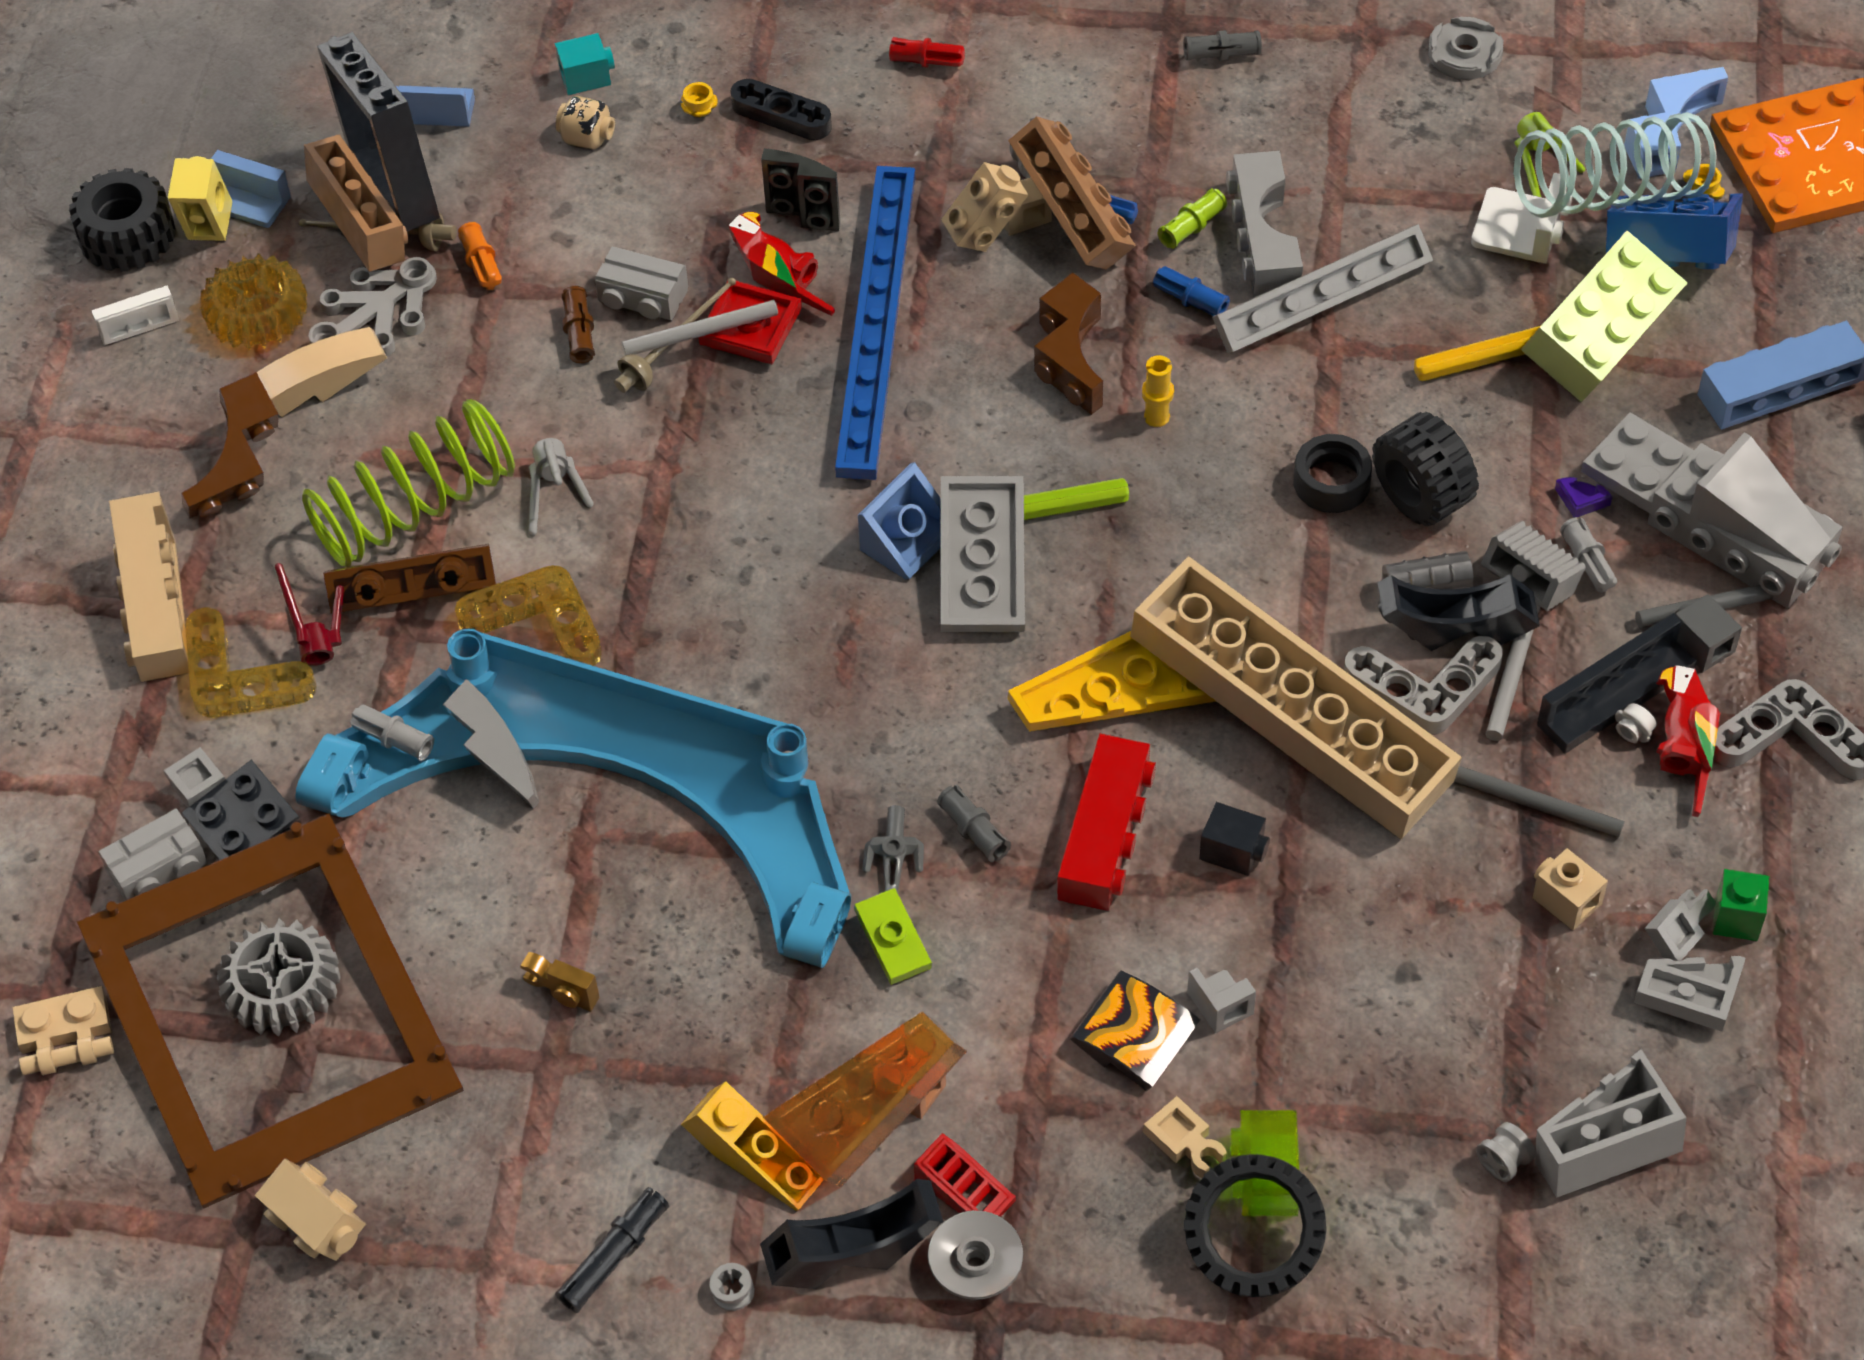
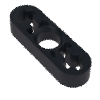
M754 79L739 80L731 87L732 109L738 115L809 140L823 139L832 130L831 111L825 104ZM778 105H786L791 108L788 112L782 114L772 111Z

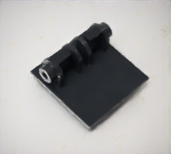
M252 759L182 812L219 860L291 830L292 823L300 818Z

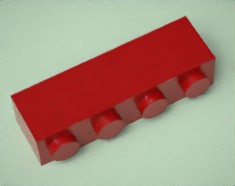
M1099 733L1058 873L1057 900L1109 911L1113 895L1121 896L1126 878V870H1122L1121 866L1124 858L1129 860L1132 858L1136 843V834L1131 833L1134 822L1141 824L1143 820L1146 798L1141 797L1144 787H1152L1156 771V762L1150 761L1149 743Z

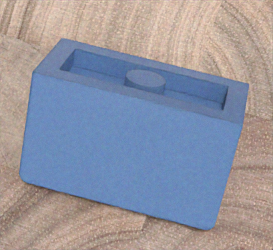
M396 86L408 102L414 124L470 126L475 102L473 89Z
M217 150L211 159L214 160L233 201L230 217L269 228L291 198L285 171Z

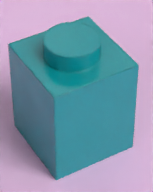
M599 33L555 43L559 72L567 95L611 85L609 70L615 68L614 58L610 46L603 47Z

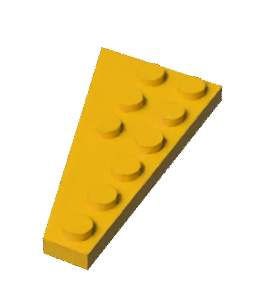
M1131 631L1008 690L1007 698L1029 732L1216 701L1131 638Z

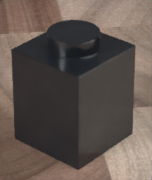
M1216 801L1201 835L1199 860L1249 876L1255 861L1262 863L1268 851L1270 837L1264 836L1266 818Z

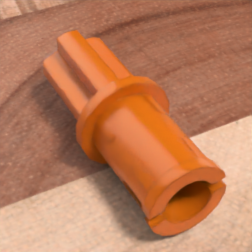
M465 223L458 229V238L466 252L465 262L470 268H473L480 286L486 287V290H494L495 286L501 284L502 276L494 260L496 256L495 250L491 245L487 244L479 223Z

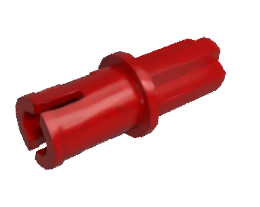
M893 37L891 39L893 44H890L889 47L890 61L918 63L924 68H928L929 64L960 67L965 59V48L962 45L934 43L931 38H925L924 41Z

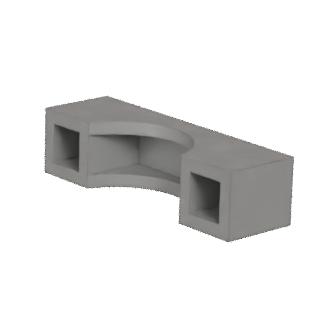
M1280 151L1234 154L1233 170L1226 172L1228 194H1235V199L1232 200V218L1234 223L1240 222L1241 228L1237 229V244L1239 252L1246 253V258H1243L1242 261L1244 281H1251L1253 295L1257 297L1301 277L1303 264L1297 237L1274 230L1263 219L1272 210L1283 206L1285 174Z

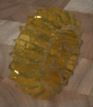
M259 253L254 259L248 260L243 255L240 262L233 263L228 260L227 268H215L214 277L205 278L206 285L201 290L200 303L202 307H200L208 330H210L211 334H216L221 343L229 341L233 348L243 343L249 351L254 344H260L265 349L267 342L274 340L281 344L283 334L293 336L294 326L303 325L302 319L303 315L307 313L308 304L306 297L308 295L300 274L297 272V269H292L288 261L279 263L274 255L264 260ZM227 308L234 309V312L229 311Z

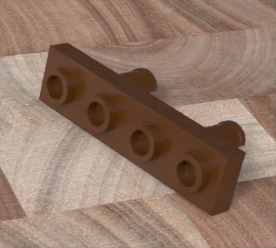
M489 543L323 572L331 614L335 590L338 585L344 588L342 612L496 586Z

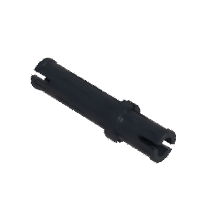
M647 1187L622 1217L617 1216L610 1225L613 1228L606 1237L595 1247L562 1287L555 1292L559 1301L568 1309L571 1308L573 1312L578 1313L623 1258L633 1248H639L645 1241L643 1236L648 1229L670 1207L667 1200L657 1191L654 1192L652 1188Z

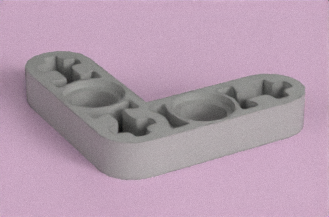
M1474 637L1460 649L1430 683L1422 680L1377 650L1364 646L1353 648L1347 653L1344 671L1430 734H1438L1445 731L1498 673L1502 660V648L1495 639L1490 637ZM1484 654L1488 655L1490 658H1483L1476 665V670L1474 671L1472 667L1475 656L1482 657ZM1365 665H1369L1371 667L1370 670L1367 668L1361 671L1356 670V666L1362 668ZM1453 678H1460L1468 683L1469 688L1461 692L1454 691L1447 686L1446 682ZM1400 683L1405 685L1410 692L1405 696L1396 697L1391 695L1386 688L1390 684ZM1440 699L1444 701L1441 705L1440 714L1433 713L1431 716L1425 714L1426 710L1429 712L1433 711L1439 705Z
M1791 679L1780 683L1718 728L1713 758L1723 766L1738 767L1746 763L1786 733L1793 730L1840 774L1853 780L1864 778V759L1862 761L1856 758L1852 761L1848 758L1849 754L1853 757L1859 754L1864 757V734L1804 681ZM1788 698L1789 700L1793 701L1798 698L1802 702L1800 704L1795 701L1789 704L1788 702H1786V699ZM1756 716L1767 717L1774 723V727L1769 730L1758 729L1753 725L1751 719ZM1818 722L1829 723L1835 728L1836 734L1832 736L1820 735L1815 731L1813 725ZM1742 733L1744 734L1739 749L1735 746H1730L1729 748L1724 746V742L1729 745L1734 744L1741 738Z

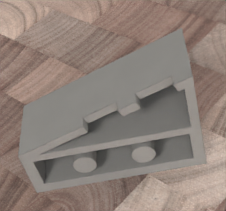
M1641 1049L1631 1057V1062L1615 1075L1609 1073L1600 1080V1086L1584 1099L1578 1097L1537 1129L1535 1164L1557 1198L1682 1152L1686 1116Z

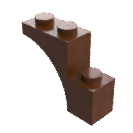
M1071 273L1039 298V324L1049 335L1034 346V372L1044 383L1053 385L1065 394L1066 398L1073 405L1081 406L1092 415L1103 406V380L1086 362L1081 351V345L1090 329L1101 319V293L1076 274Z
M257 372L219 389L220 404L227 420V437L222 453L210 472L197 484L181 493L182 506L189 519L200 515L201 518L211 516L222 509L223 503L236 497L239 501L248 499L260 491L259 487L264 485V472L247 441L252 439L253 442H258L271 436L275 432L274 428L278 427L279 414Z

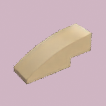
M367 327L344 332L304 346L259 370L257 374L278 414L283 417L314 395L324 402L387 359V356L374 330Z

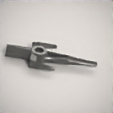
M899 805L888 807L886 836L873 837L865 844L862 869L865 873L869 872L874 853L881 855L884 865L885 891L895 888L897 893L905 856L914 853L915 871L919 873L923 871L924 844L915 837L904 836L905 809ZM890 864H896L893 885H890Z

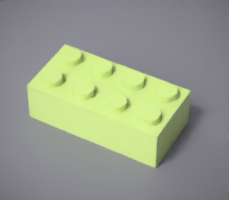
M1626 231L1521 350L1582 402L1634 345L1687 282L1630 232Z

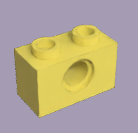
M199 156L191 157L190 159L175 158L168 200L187 239L226 241L233 201L214 160Z

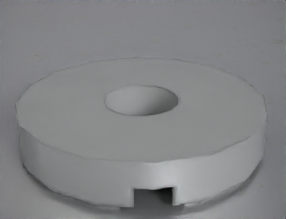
M1456 17L1451 19V23L1443 25L1442 22L1434 28L1429 37L1428 56L1433 66L1443 74L1456 79L1472 80L1485 77L1497 69L1502 61L1504 40L1501 35L1498 36L1494 32L1495 27L1486 21L1474 17ZM1469 45L1472 46L1474 49L1463 50L1460 49L1458 46Z

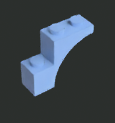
M1724 67L1650 80L1645 105L1649 116H1641L1630 120L1641 125L1646 118L1655 116L1665 122L1670 115L1686 112L1695 115L1707 108L1723 104L1728 82V75ZM1679 122L1672 130L1676 144L1677 163L1681 149L1677 132L1684 124L1682 122ZM1655 124L1647 126L1644 130L1652 153L1650 177L1665 174L1662 170L1658 154V139L1662 128ZM1628 127L1624 146L1638 178L1641 179L1634 158V141L1637 131ZM1641 139V160L1645 171V149ZM1668 146V158L1670 165V147Z

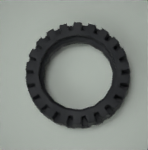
M1248 1154L1219 1163L1205 1173L1204 1177L1197 1182L1185 1209L1184 1231L1186 1244L1193 1261L1214 1284L1240 1296L1267 1297L1291 1289L1313 1270L1321 1256L1326 1240L1325 1210L1317 1190L1300 1170L1272 1156ZM1253 1178L1273 1181L1287 1190L1299 1207L1303 1225L1299 1245L1290 1259L1275 1270L1257 1274L1239 1271L1222 1260L1212 1245L1208 1226L1211 1209L1220 1194L1238 1181Z

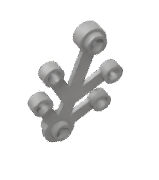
M413 257L405 260L399 270H373L369 272L365 267L353 270L350 274V281L354 291L325 290L320 295V303L323 312L327 315H338L345 307L361 308L337 325L332 322L315 324L309 331L310 344L344 332L357 330L376 317L375 334L380 343L387 342V344L381 346L386 356H390L395 351V342L391 333L395 303L407 295L406 311L400 316L402 330L407 335L422 333L426 326L424 315L421 312L423 293L430 290L436 283L437 275L435 268L426 259ZM375 285H392L384 291H372Z

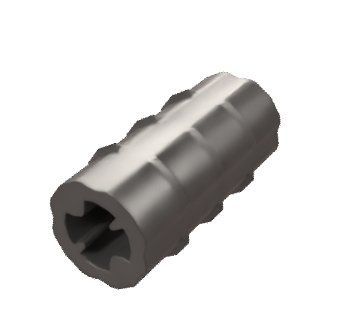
M1466 551L1450 554L1444 552L1438 556H1423L1421 559L1403 560L1402 562L1386 564L1382 567V580L1393 575L1401 581L1424 588L1461 589L1473 587V568Z

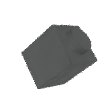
M1709 594L1694 603L1688 601L1677 609L1675 615L1682 621L1677 642L1697 660L1696 665L1703 672L1736 652L1742 627Z

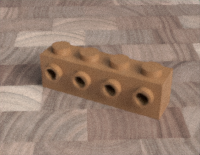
M1036 116L1011 137L1008 142L1085 264L1107 270L1136 246L1129 235L1131 228L1126 220L1119 214H1116L1109 203L1112 199L1107 190L1101 184L1096 183L1089 173L1092 167L1088 160L1081 153L1075 151L1070 143L1072 135L1069 130L1059 121L1054 122Z
M340 134L304 144L306 180L367 270L370 272L405 261L404 244L408 243V234L405 226H403Z

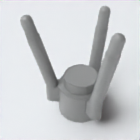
M555 438L540 440L532 449L534 463L529 466L531 475L529 534L532 536L537 533L541 477L548 481H554L555 485L559 486L562 484V477L565 473H568L585 505L591 508L594 504L575 469L573 458L566 456L564 444Z

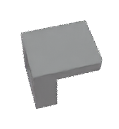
M1198 968L1189 971L1187 993L1215 1034L1254 1014L1256 990L1247 978L1236 983L1226 970H1222L1206 979Z

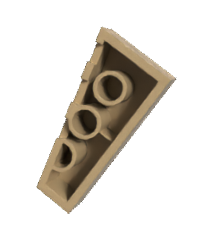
M154 492L110 500L115 537L113 551L116 565L120 570V576H117V586L121 601L124 600L125 608L120 609L123 630L125 634L129 633L130 641L124 642L128 667L136 666L141 682L191 673L176 541L160 493Z

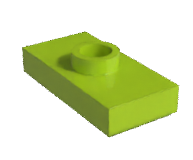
M895 888L854 904V911L890 985L932 968L931 959Z

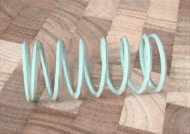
M1689 112L1670 115L1665 122L1655 116L1649 117L1641 125L1628 119L1621 121L1616 129L1614 126L1603 122L1596 124L1591 132L1587 128L1578 125L1572 127L1566 135L1555 128L1546 132L1537 130L1528 133L1518 147L1514 161L1515 186L1521 202L1531 214L1540 218L1555 216L1560 211L1574 214L1582 212L1585 208L1598 211L1606 209L1610 205L1621 208L1630 206L1634 202L1649 204L1659 199L1672 201L1681 199L1683 196L1694 198L1701 196L1709 188L1714 176L1717 159L1715 142L1708 126L1702 119ZM1691 121L1697 123L1704 131L1710 152L1708 176L1705 182L1695 190H1691L1699 173L1701 143L1697 130ZM1679 122L1686 124L1689 128L1695 148L1693 172L1688 183L1683 188L1674 179L1677 155L1672 130ZM1653 124L1662 128L1658 139V154L1662 170L1667 179L1660 190L1649 181L1652 168V153L1644 130L1647 126ZM1628 127L1637 131L1634 141V158L1642 183L1635 193L1624 183L1627 171V155L1623 140L1619 134ZM1603 130L1612 134L1610 163L1613 175L1618 183L1611 196H1608L1599 185L1602 174V161L1599 146L1594 137ZM1579 133L1588 138L1585 147V165L1589 180L1593 185L1585 200L1574 188L1577 175L1576 157L1573 147L1569 142L1573 135ZM1555 136L1562 140L1561 150L1552 137ZM1538 138L1540 140L1535 154V170L1539 185L1547 200L1552 204L1549 209L1545 210L1535 207L1527 200L1520 175L1521 156L1524 148L1531 140ZM1641 139L1645 149V171L1641 160ZM1546 141L1553 148L1559 164L1560 188L1557 199L1551 195L1542 171V151ZM1616 143L1620 152V173L1616 161ZM1668 146L1670 147V165L1668 158ZM1591 148L1595 156V174L1592 166ZM1567 154L1570 164V176L1567 168ZM1670 184L1677 191L1673 193H1666ZM1646 187L1654 194L1642 196ZM1621 190L1629 197L1621 200L1617 199ZM1596 192L1604 200L1602 202L1592 203V200ZM1571 195L1579 203V205L1566 206Z

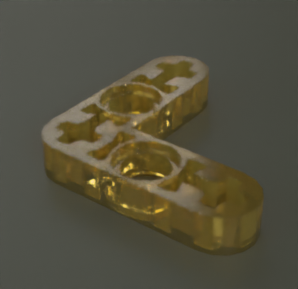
M551 565L467 594L456 603L455 613L458 627L461 630L475 629L485 634L544 613L565 658L595 666L601 659L602 651L599 635L569 572L561 566ZM550 583H555V585L559 588L556 590H552L551 587L547 585ZM531 589H535L538 597H532ZM513 594H520L525 597V601L518 606L511 607L503 603L506 597ZM496 602L497 611L493 612L492 605L490 606V604ZM472 611H477V613L481 616L478 618H473V616L469 613ZM564 611H574L579 615L572 623L565 624L557 621L558 615ZM580 635L584 647L588 649L586 652H581L579 648H576L574 637Z
M211 607L196 609L186 619L190 694L196 711L200 715L207 718H215L296 705L307 702L315 694L317 685L313 671L308 664L301 661L230 671L227 630L221 613ZM204 625H210L209 636L211 641H204L201 632ZM206 656H217L220 658L218 664L212 668L203 669L198 666L199 661ZM301 678L299 686L291 687L293 679ZM273 681H277V682H278V683H277L278 690H276V691H274V688H273V685H272V682H273ZM261 683L265 685L264 690L258 695L247 696L243 694L244 688L249 684ZM230 688H234L236 697L230 698ZM216 692L213 700H206L209 697V693Z

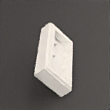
M168 285L92 310L104 346L179 321Z

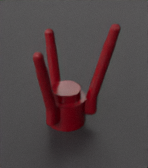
M276 563L275 570L296 631L301 662L305 665L316 666L331 661L334 657L333 647L342 644L340 624L343 607V586L338 585L335 590L330 630L325 629V625L320 622H311L303 625L284 567L281 563Z

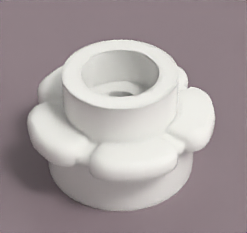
M1631 703L1624 711L1618 710L1615 714V719L1619 722L1616 725V729L1625 740L1631 743H1636L1638 740L1645 743L1650 740L1652 731L1656 727V721L1644 707Z

